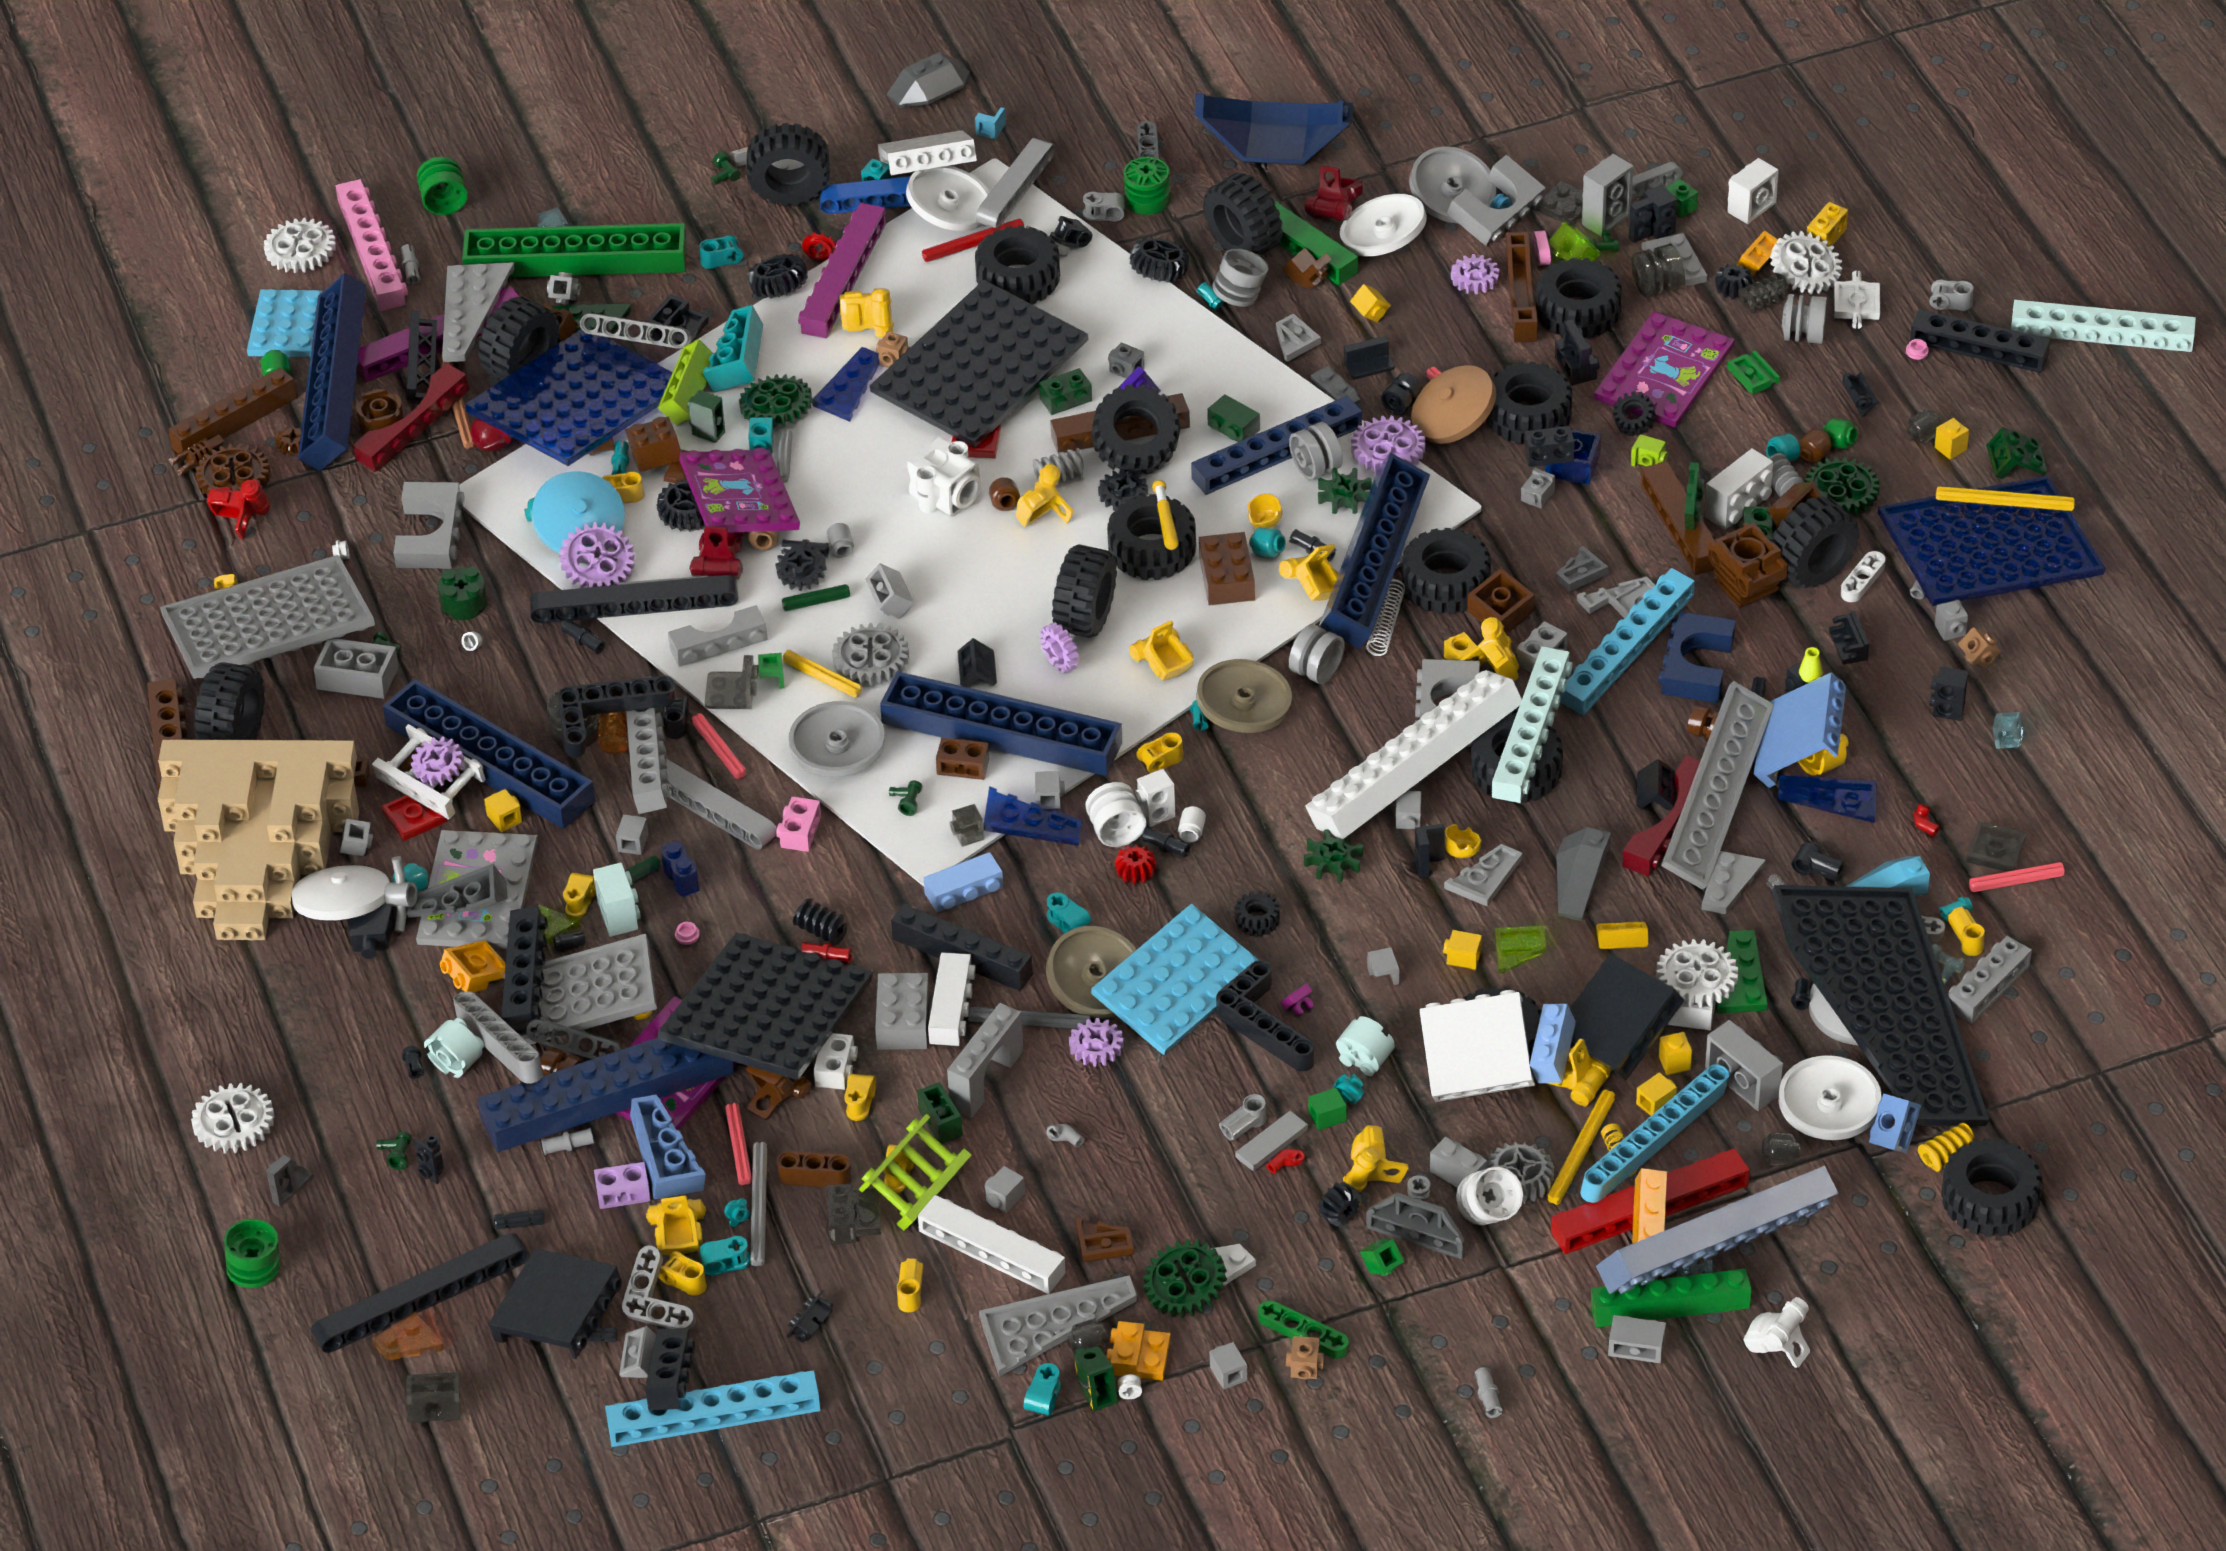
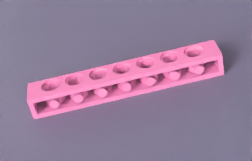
M361 179L335 185L338 203L379 310L384 311L406 305L407 287L405 282L401 283L403 280L400 269H395L397 268L394 255H390L392 254L389 241L385 242L386 234L384 228H380L379 215L374 214L376 209L373 200L369 201L371 197L368 187L363 186Z

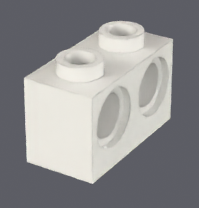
M1164 769L1138 778L1135 793L1147 825L1152 827L1174 818V783Z
M832 1033L818 1052L814 1067L815 1087L845 1090L848 1076L853 1074V1065L851 1063L856 1061L858 1047L854 1046L852 1035Z

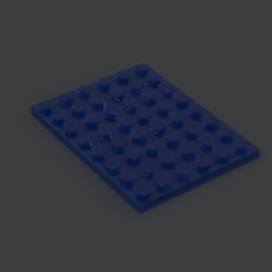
M581 329L465 404V411L566 466H570L657 408L673 372L609 338L588 334Z
M2049 476L1977 488L1978 490L2061 496ZM1936 496L1878 507L1877 514L1932 607L1955 600L1965 601L2104 575L2105 572L2104 564L2071 511L1937 500Z

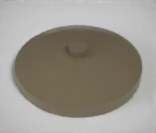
M1232 659L1211 666L1201 675L1197 686L1196 699L1202 713L1216 725L1235 732L1257 733L1276 727L1287 717L1291 707L1292 692L1287 680L1272 667L1253 660Z
M1083 926L1072 929L1055 942L1049 953L1046 963L1048 984L1056 998L1065 1007L1077 1014L1090 1015L1091 1018L1117 1016L1091 994L1092 987L1137 949L1124 936L1108 928Z

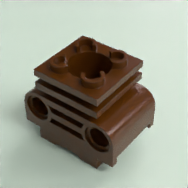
M1746 522L1742 528L1716 540L1713 538L1708 540V557L1715 568L1713 570L1715 575L1713 581L1739 608L1778 591L1779 587L1777 584L1786 579L1788 564L1781 558V549L1771 542L1755 523L1748 524Z

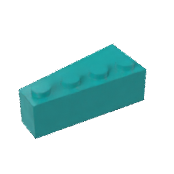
M753 305L732 310L723 328L725 334L718 339L716 343L718 348L715 353H711L709 358L710 365L705 367L702 372L713 393L742 384L746 385L755 380L764 324Z

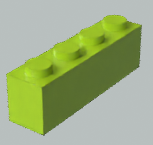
M699 339L683 347L658 406V409L667 417L669 416L675 425L690 420V411L687 408L688 401L698 390L703 391L708 384L702 372L705 367H709V358L713 352Z

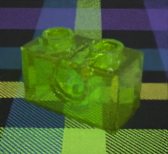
M1565 221L1548 241L1554 248L1552 250L1553 253L1561 259L1564 258L1566 261L1571 258H1589L1590 261H1595L1601 253L1577 227Z

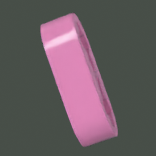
M1534 231L1533 242L1538 265H1550L1551 256L1546 231Z

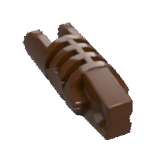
M220 435L210 440L204 438L170 458L169 462L171 465H175L185 459L187 464L180 467L177 471L182 476L198 466L199 460H205V454L212 455V449L218 450L220 446H223L224 440Z

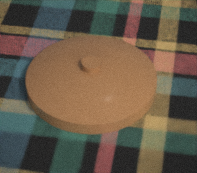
M1464 365L1446 370L1433 378L1417 396L1411 413L1412 424L1418 425V430L1423 431L1422 436L1430 443L1445 444L1460 440L1475 431L1487 419L1495 404L1496 386L1488 373L1476 366Z

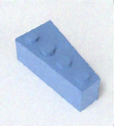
M651 1095L632 1099L630 1117L642 1159L645 1162L646 1173L654 1199L704 1191L706 1174L702 1167L698 1166L692 1151L688 1150L683 1141V1136L672 1124V1119L658 1096Z

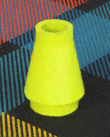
M1810 647L1806 649L1799 668V675L1803 681L1808 683L1820 678L1823 674L1819 657L1820 652L1817 648Z

